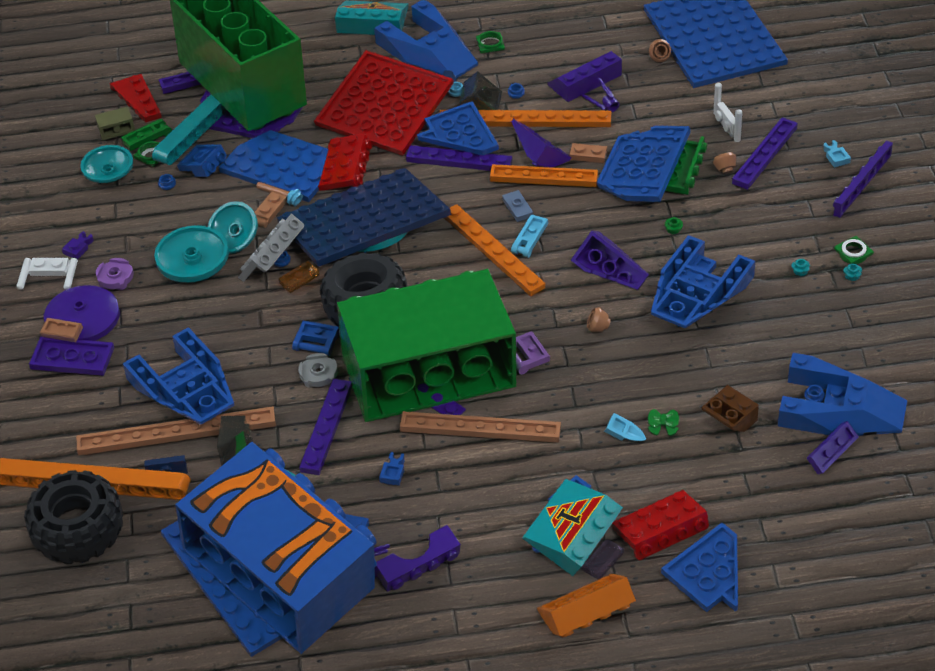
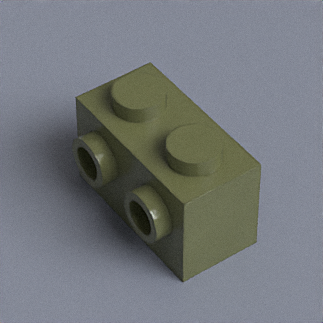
M128 106L95 115L102 140L135 131Z

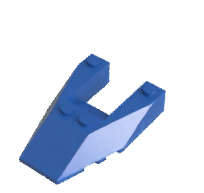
M421 0L411 6L413 22L429 32V34L416 41L388 21L374 28L376 44L404 63L416 65L443 75L445 70H450L456 76V79L478 65V61L457 32L437 8L426 0Z
M688 235L661 270L651 315L683 328L690 326L746 289L754 278L755 260L738 254L723 276L718 277L691 266L699 255L704 256L705 241Z
M189 327L172 336L175 351L185 362L161 376H158L140 355L123 363L126 379L137 391L199 424H203L235 406L219 359Z
M792 353L788 383L804 386L819 385L822 389L827 390L824 403L782 396L778 427L830 435L842 422L848 421L858 436L866 432H877L876 434L902 433L907 406L906 399L870 380L814 356Z

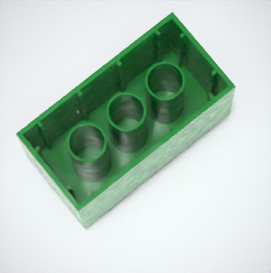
M170 0L179 63L248 131L260 129L266 123L281 116H289L295 110L307 105L301 39L259 0Z
M489 269L475 272L465 271L453 277L439 280L429 279L421 284L403 288L394 287L387 289L385 292L363 297L353 296L345 301L337 302L342 357L365 422L403 414V411L412 412L516 387V332ZM424 383L428 385L429 389L427 392L422 393L418 390L417 386ZM435 393H440L443 399L440 402H436L431 399V396Z

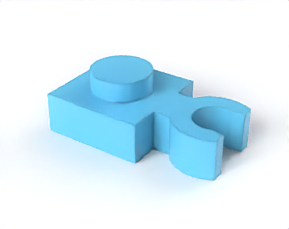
M832 140V146H828L826 142L824 143L823 150L826 152V157L834 168L850 163L851 157L843 147H837L835 140Z

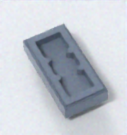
M519 190L502 195L503 202L517 222L528 219L531 214L533 215L532 209Z

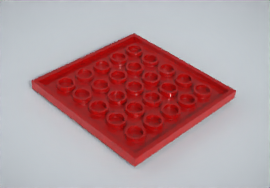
M365 50L318 114L314 123L316 126L345 136L365 133L373 146L403 156L417 137V134L424 127V118L430 117L454 82L452 78Z

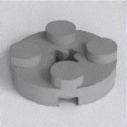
M324 353L311 354L306 357V361L303 363L301 361L299 364L300 379L308 388L331 385L332 380L338 374L335 359L328 358V355Z

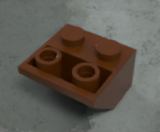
M729 385L725 386L702 406L704 412L735 431L745 432L758 421L759 405Z

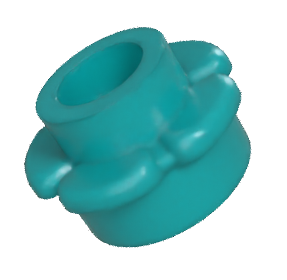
M797 259L792 263L791 267L794 274L804 276L810 270V263L805 259Z
M849 264L843 270L846 279L850 281H856L862 275V268L857 264Z

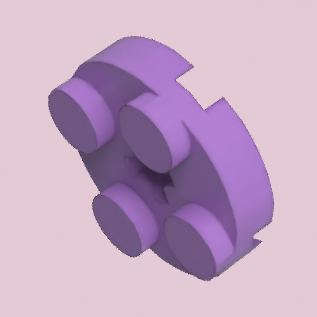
M122 258L109 259L110 262L106 264L103 262L97 267L96 277L99 286L102 288L123 290L134 275L132 266L129 265L127 260Z

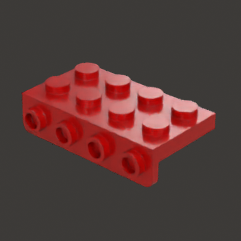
M365 133L330 139L329 150L318 185L319 190L324 191L362 185L367 161H369V153L372 149L371 140L367 138Z
M681 490L627 516L621 517L612 523V527L634 549L635 557L638 560H642L706 530L709 527L707 511L684 490Z

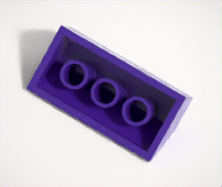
M610 51L548 82V86L567 102H570L581 96L582 93L585 94L601 86L598 78H601L605 84L621 76L622 59Z

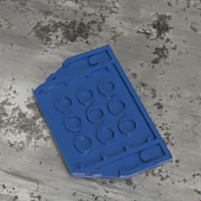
M653 126L651 130L640 133L635 131L631 134L618 136L597 180L598 188L626 201L660 202L690 135V127Z
M269 130L238 145L219 166L220 173L253 184L262 182L289 192L299 189L303 195L302 200L310 202L319 191L318 185L329 149Z

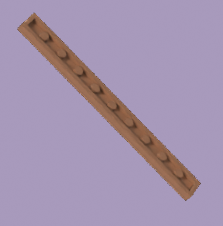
M274 406L219 414L203 424H199L191 419L77 435V453L79 456L276 426Z

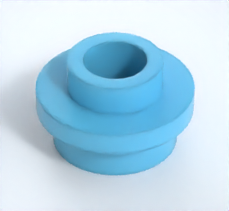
M454 82L448 94L453 97H459L464 94L465 88L462 83Z
M299 189L291 190L287 195V203L297 206L303 198Z

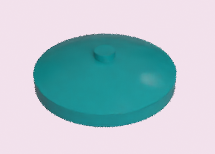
M194 225L176 229L163 237L155 249L154 256L158 270L165 277L178 282H196L207 279L220 271L227 262L229 250L227 241L220 232L210 227Z

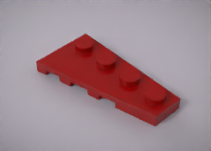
M142 74L109 83L110 88L116 91L121 99L123 98L126 104L132 107L134 112L145 123L162 118L161 112Z

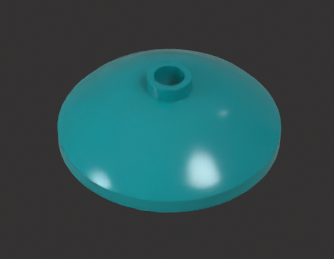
M105 145L89 151L81 160L80 167L82 174L87 179L97 183H110L123 178L130 172L133 167V157L130 151L124 147Z
M239 201L229 202L219 207L213 213L208 223V227L217 230L225 237L229 254L246 248L255 237L258 226L254 210L247 204Z

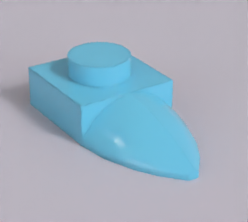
M615 413L611 416L604 431L621 441L624 438L632 441L646 440L644 433L638 426Z

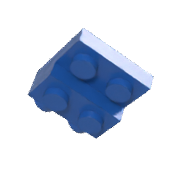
M221 144L196 145L177 164L179 171H192L195 177H208L212 172H215L217 166L226 160L227 155Z

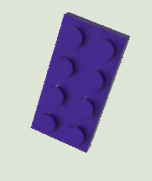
M40 336L29 366L32 370L104 376L114 350L113 342L89 340L71 342Z

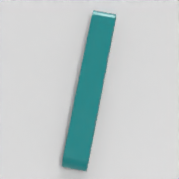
M212 95L207 97L154 148L152 153L153 160L167 165L173 164L227 110Z

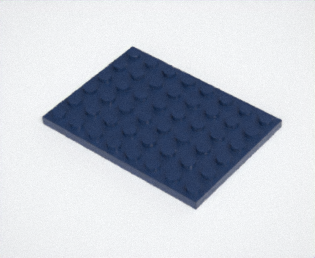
M404 168L388 175H382L373 181H366L358 187H351L347 191L335 193L326 199H319L310 205L301 206L292 212H285L278 216L277 220L278 223L282 218L286 220L292 213L304 224V228L294 238V241L319 267L450 216L451 210L413 174Z

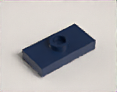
M185 455L144 461L146 470L188 473Z

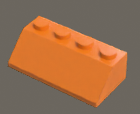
M609 574L537 607V610L553 634L567 637L573 634V630L579 627L582 629L593 624L592 621L598 618L602 620L612 615L611 612L615 610L622 611L629 608L630 603L635 602L636 599L627 577Z

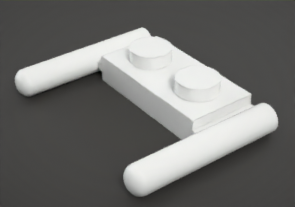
M718 82L715 84L713 113L716 120L720 121L723 125L725 132L734 137L735 142H740L742 110H736L734 117L724 102H721L722 84Z
M25 258L18 279L17 289H24L28 274L30 276H66L63 287L65 290L70 289L78 260L76 258H71V260L68 258H32V260Z

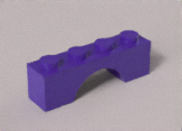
M448 525L429 534V548L422 556L415 559H403L392 553L376 562L375 574L387 592L392 589H399L405 582L416 580L422 573L428 570H435L441 563L447 560L452 561L459 555L461 544Z

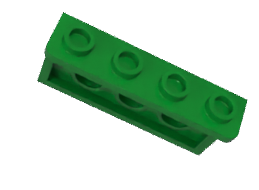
M704 136L700 137L699 142L687 140L665 191L688 195L690 188H694V177L698 176L699 173L698 165H702L703 153H706L707 150Z

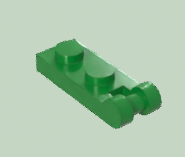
M158 119L122 136L121 139L122 143L132 151L146 142L153 141L163 135L167 136L172 132V129L166 125L164 120Z

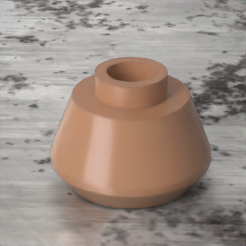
M658 39L651 43L649 55L652 60L664 62L670 57L671 47L667 41Z
M732 152L720 154L714 158L713 164L723 174L733 172V168L736 167V155Z
M600 307L594 308L589 315L587 328L590 332H603L604 329H608L611 319Z

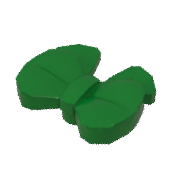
M656 409L651 410L648 414V430L651 434L657 436L662 425L666 426L669 436L675 435L679 430L678 412L670 410L667 414H660Z

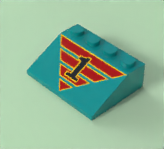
M345 0L337 8L335 15L337 33L375 35L374 28L385 21H388L402 31L409 4Z
M565 479L522 539L571 576H574L623 507L603 493Z

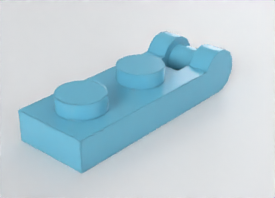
M531 214L514 241L511 253H520L524 257L529 258L533 248L548 225V219Z

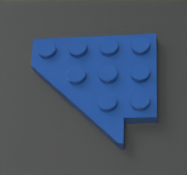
M473 101L424 118L429 130L417 134V138L421 142L478 155H486L499 150L497 141Z
M724 523L719 524L662 567L661 574L706 612L721 601L734 611H737V534Z

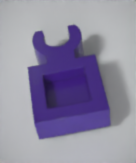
M84 231L81 232L78 239L72 238L62 248L63 254L78 260L88 250V245L94 241L93 235L90 234L86 237V233Z

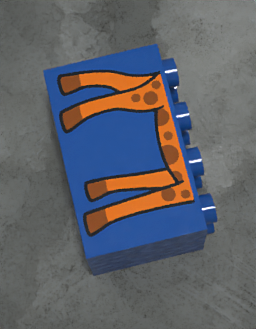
M250 442L175 504L182 549L302 654L375 588V567L377 563L374 558V546L377 542L367 527L362 524L354 527L346 521L345 513L336 501L329 498L324 502L315 495V488L306 476L301 473L293 476L284 469L285 463L275 450L268 448L264 452L256 444Z

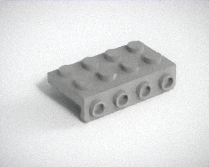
M292 213L286 220L282 218L240 268L242 273L238 278L244 282L256 267L263 272H267L304 228V224Z

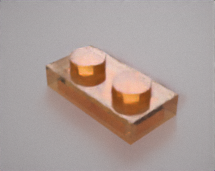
M306 261L278 278L279 284L289 293H292L320 276V273L313 264Z

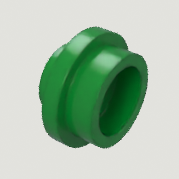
M672 217L665 221V228L668 233L677 234L683 228V222L679 218Z

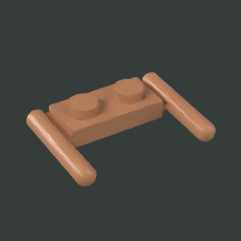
M258 182L256 184L258 189L270 193L255 211L258 226L266 228L287 203L289 191Z

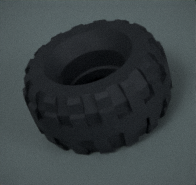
M359 253V255H351L345 257L342 261H337L332 265V268L326 271L320 285V295L327 317L333 324L339 326L337 302L345 301L353 296L363 297L385 292L387 289L394 287L403 288L408 286L403 269L392 258L384 257L377 253Z
M70 470L64 474H55L51 476L50 480H44L39 484L37 491H33L29 497L24 515L29 537L38 552H41L45 557L55 562L60 560L64 564H73V562L78 561L80 563L88 562L90 558L99 557L104 554L107 547H112L123 526V511L119 496L115 488L111 487L109 481L90 471L77 472L76 470ZM80 508L88 509L79 517L67 520L59 519L61 515L68 511Z

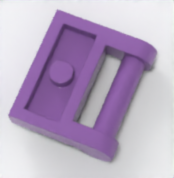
M532 331L516 337V347L520 349L527 359L522 361L516 353V370L519 374H525L529 369L550 361L549 354Z

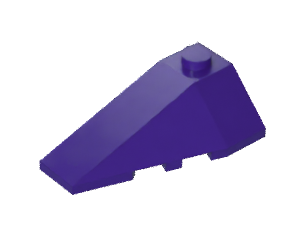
M515 119L512 120L526 155L532 160L534 166L556 167L571 160L572 157L560 148L553 146L551 142L539 136L531 128Z
M591 230L571 259L573 263L585 272L637 290L640 289L649 276L643 268L599 231Z

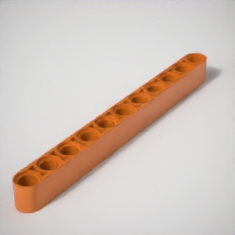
M0 458V485L38 488L39 484L44 480H50L51 476L55 474H64L70 470H76L77 472L86 470L95 475H100L109 481L111 487L115 488L118 495L181 500L187 495L191 481L187 474L180 472Z

